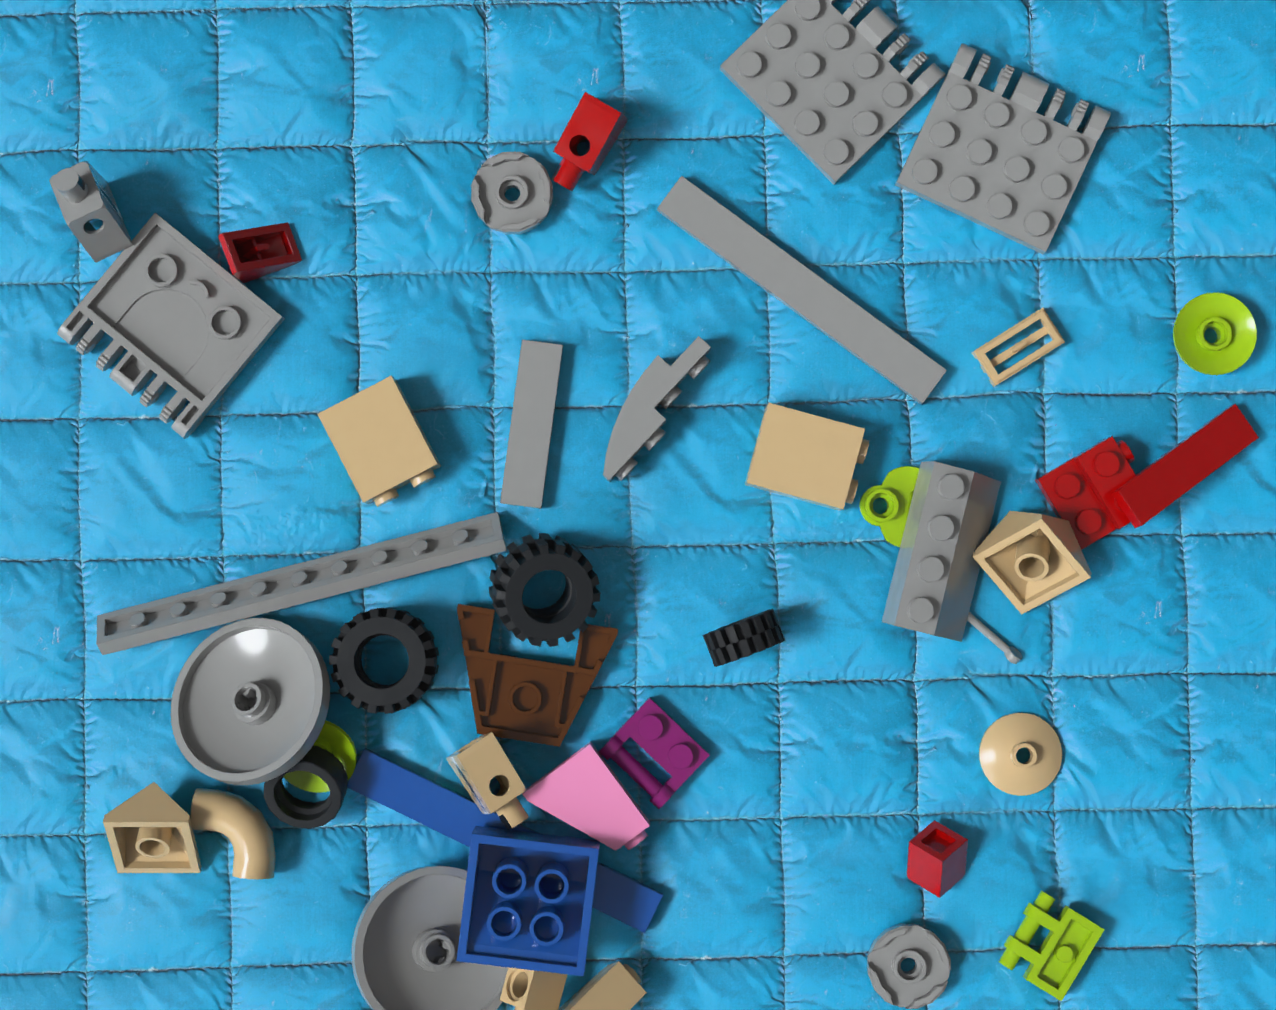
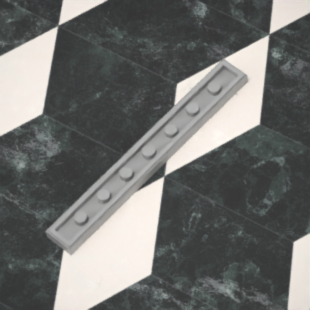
M683 176L678 179L658 206L657 211L919 404H923L947 371Z

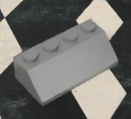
M935 461L921 462L882 618L883 623L962 642L980 565L973 558V552L988 536L1001 484L1000 481L974 471Z

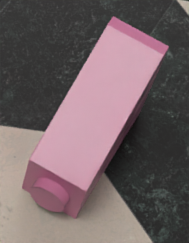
M591 741L529 786L522 794L528 802L615 851L623 845L627 850H630L648 836L645 829L650 826V821Z

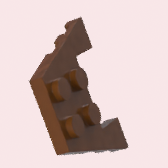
M458 604L457 614L460 622L477 734L484 735L493 732L495 737L560 747L617 637L618 629L588 624L589 627L583 633L580 631L575 665L553 663L490 653L496 610Z

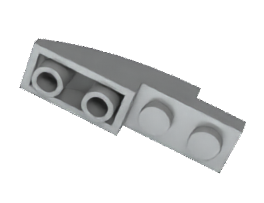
M698 336L671 366L658 355L630 391L617 417L606 452L603 476L609 482L615 476L622 481L638 464L633 457L642 447L645 446L650 451L666 434L661 428L666 423V419L656 409L659 405L667 409L682 393V390L677 386L689 374L695 379L710 363L706 355L710 352L711 347L701 337Z

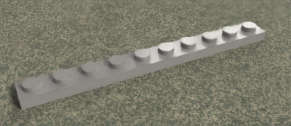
M498 512L97 615L96 644L101 654L106 655L504 552L507 549Z

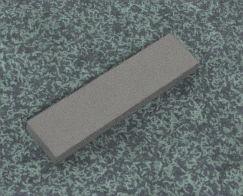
M522 340L501 504L542 509L563 345Z

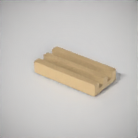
M1041 308L971 353L975 359H978L981 369L988 375L989 381L994 387L1065 343L1044 308ZM1036 321H1041L1044 327L989 360L985 353ZM1046 334L1050 335L1052 341L1000 374L997 373L994 368L995 366Z

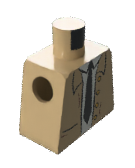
M493 732L480 735L446 757V760L483 814L496 812L507 830L514 828L529 817L517 799V796L525 792L526 788ZM492 778L497 779L500 784V790L496 795L492 794L489 788Z

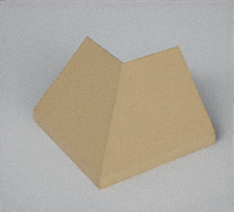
M1009 511L973 552L975 561L1021 615L1091 578V571L1069 521L1044 514Z
M155 782L104 815L103 824L117 873L201 872L202 866L190 815Z

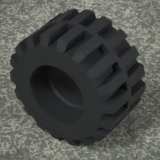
M539 533V539H533L531 535L522 537L523 544L516 546L512 542L507 546L510 553L506 557L499 554L495 560L499 567L497 570L491 569L489 577L493 583V586L489 587V594L493 600L492 605L506 628L512 631L515 637L524 642L527 638L531 645L541 647L542 641H546L549 647L559 646L558 638L564 637L568 643L575 639L572 632L579 628L583 633L589 627L585 622L587 616L594 618L598 611L593 605L594 602H600L601 592L596 588V585L600 584L598 576L581 551L575 545H570L566 539L559 536L552 539L546 533ZM545 570H556L565 575V589L556 603L542 609L530 608L523 604L522 594L524 587L535 574Z
M393 608L371 609L357 614L349 623H345L340 629L341 633L338 637L334 638L331 645L334 647L333 655H329V665L333 664L334 673H331L333 682L338 683L340 687L338 691L343 698L348 697L352 701L351 704L356 708L362 707L367 709V712L375 714L378 712H385V714L394 713L419 701L433 685V679L439 667L437 665L438 647H435L433 641L435 638L432 632L426 629L425 623L419 618L413 617L407 611ZM381 635L392 636L401 641L409 657L406 674L398 682L390 685H380L373 682L365 674L362 667L361 659L365 645L371 639Z

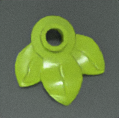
M904 466L893 469L886 475L881 485L870 487L863 493L860 499L859 508L862 517L868 523L879 526L885 540L897 547L901 545L919 468ZM877 498H883L887 503V509L882 514H878L873 510V502Z

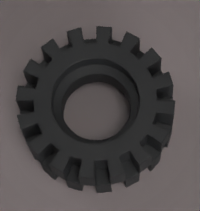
M773 609L749 616L703 635L715 667L750 656L785 641Z

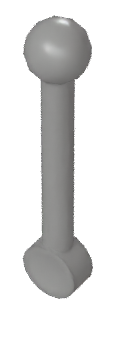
M969 612L967 621L1003 651L1005 657L1011 663L1017 664L1022 659L1021 653L1016 648L1009 647Z

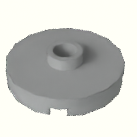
M502 152L488 158L477 171L471 184V201L478 217L490 229L505 235L523 234L535 229L547 217L553 203V185L546 168L534 158L522 152ZM510 188H516L520 191V196L515 201H509L505 198V193Z
M900 923L885 929L873 941L867 955V974L872 987L885 1002L898 1007H906V1009H918L933 1003L947 986V980L951 971V959L945 944L931 930L918 924ZM906 958H912L915 961V966L911 971L901 970V962Z

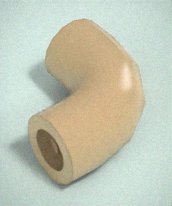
M197 788L191 805L193 830L216 831L229 838L234 852L232 876L243 879L274 878L275 847L273 832L262 812L240 795L218 789Z

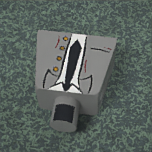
M82 161L70 168L62 169L50 178L51 187L66 224L95 263L133 245L109 184L88 161ZM101 219L103 225L96 230L89 221Z

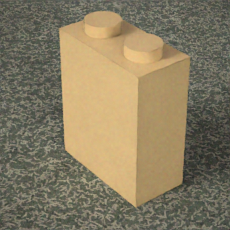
M392 375L317 414L362 502L365 504L375 502L376 506L380 507L399 497L397 489L409 483L416 488L434 479L436 476L433 471L441 467L397 380Z
M768 402L745 485L841 511L844 509L845 503H853L856 495L858 480L852 479L856 463L863 464L867 454L869 440L863 439L865 429Z

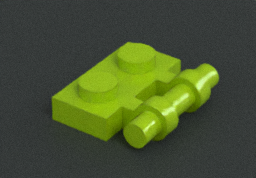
M1041 890L1034 903L1029 902L1023 911V914L1026 916L1015 935H1009L1005 941L1004 946L1006 950L998 962L1013 971L1021 957L1029 961L1030 965L1023 977L1062 1001L1105 929L1066 905L1057 919L1048 914V911L1056 899ZM1042 925L1050 931L1039 950L1036 951L1028 946L1039 926Z

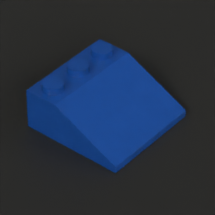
M475 826L471 834L457 961L584 976L600 842L591 839Z

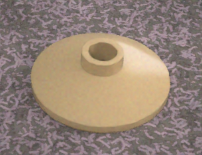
M1011 713L1000 717L987 728L979 746V761L986 778L996 788L1011 795L1026 796L1045 789L1055 779L1062 762V747L1055 730L1045 720L1028 713ZM1025 747L1030 751V758L1027 762L1020 763L1016 758V754L1019 749Z

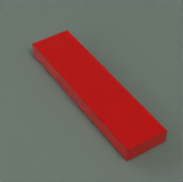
M1233 404L1111 494L1134 528L1140 527L1259 437L1238 406Z

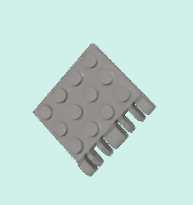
M787 0L720 65L719 70L835 185L946 74L933 63L911 85L907 80L923 66L929 57L923 51L916 54L899 73L890 62L908 47L911 39L905 33L893 42L882 55L877 51L895 32L898 25L879 6L875 7L856 28L851 24L871 0H854L843 15L833 6L837 0Z
M962 43L895 186L1036 252L1044 254L1048 249L1096 143L1109 120L1111 112L1096 105L1082 133H1079L1076 130L1087 111L1089 102L1080 99L1071 112V118L1067 126H1064L1053 120L1058 110L1062 107L1066 94L1065 91L1057 88L1044 115L1036 113L1047 92L1049 83L1024 71L1008 100L1002 97L1014 72V67L1006 64L1001 69L997 77L996 86L993 92L978 86L983 75H986L990 67L991 57L983 53L970 81L963 79L977 50Z
M154 213L133 238V245L123 250L58 329L57 335L69 345H74L79 341L76 345V350L80 354L85 355L95 348L96 344L102 339L104 332H106L114 340L98 357L96 367L102 372L108 370L121 356L124 348L128 350L114 367L109 377L131 396H134L150 380L153 372L156 373V378L144 391L139 402L147 408L158 400L166 389L167 384L173 387L177 393L163 407L159 414V419L166 424L171 422L185 406L187 400L190 401L171 426L176 433L186 439L201 424L207 412L285 318L162 217Z

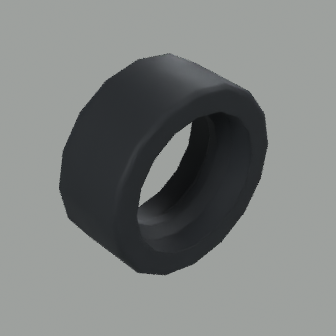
M312 746L295 766L282 775L264 783V799L269 810L284 823L306 829L324 826L336 817L342 806L347 792L348 776L343 764L331 752L318 746ZM289 772H310L319 776L328 785L330 795L326 800L315 803L301 801L293 797L285 789L282 779Z

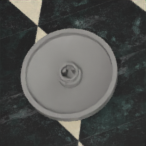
M267 618L244 619L215 631L192 652L175 683L171 701V725L181 753L201 773L220 782L232 785L259 784L287 772L308 753L325 723L330 702V682L326 664L316 646L305 635L277 620Z
M436 865L406 871L384 884L366 904L354 931L351 954L353 973L357 986L372 1010H497L503 1003L499 1000L508 967L457 961L467 877L466 870Z

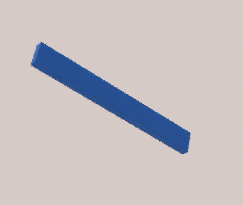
M367 748L363 750L347 783V788L470 847L471 834L475 826L506 829L496 812L483 814L473 800ZM519 824L514 828L510 829L516 831L539 833L522 824ZM598 862L592 907L645 933L663 897V893Z

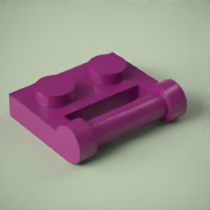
M650 697L598 751L606 760L611 758L651 796L649 801L657 809H660L710 756ZM629 737L671 775L663 785L622 746Z

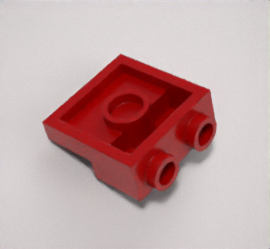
M1113 436L1101 440L1035 480L1057 518L1069 521L1081 550L1112 531L1130 523V520L1111 493L1136 476L1130 466V463L1134 461V456L1123 440L1116 442Z

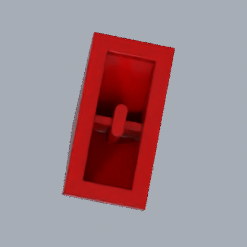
M288 222L225 232L218 236L232 275L243 284L302 261Z

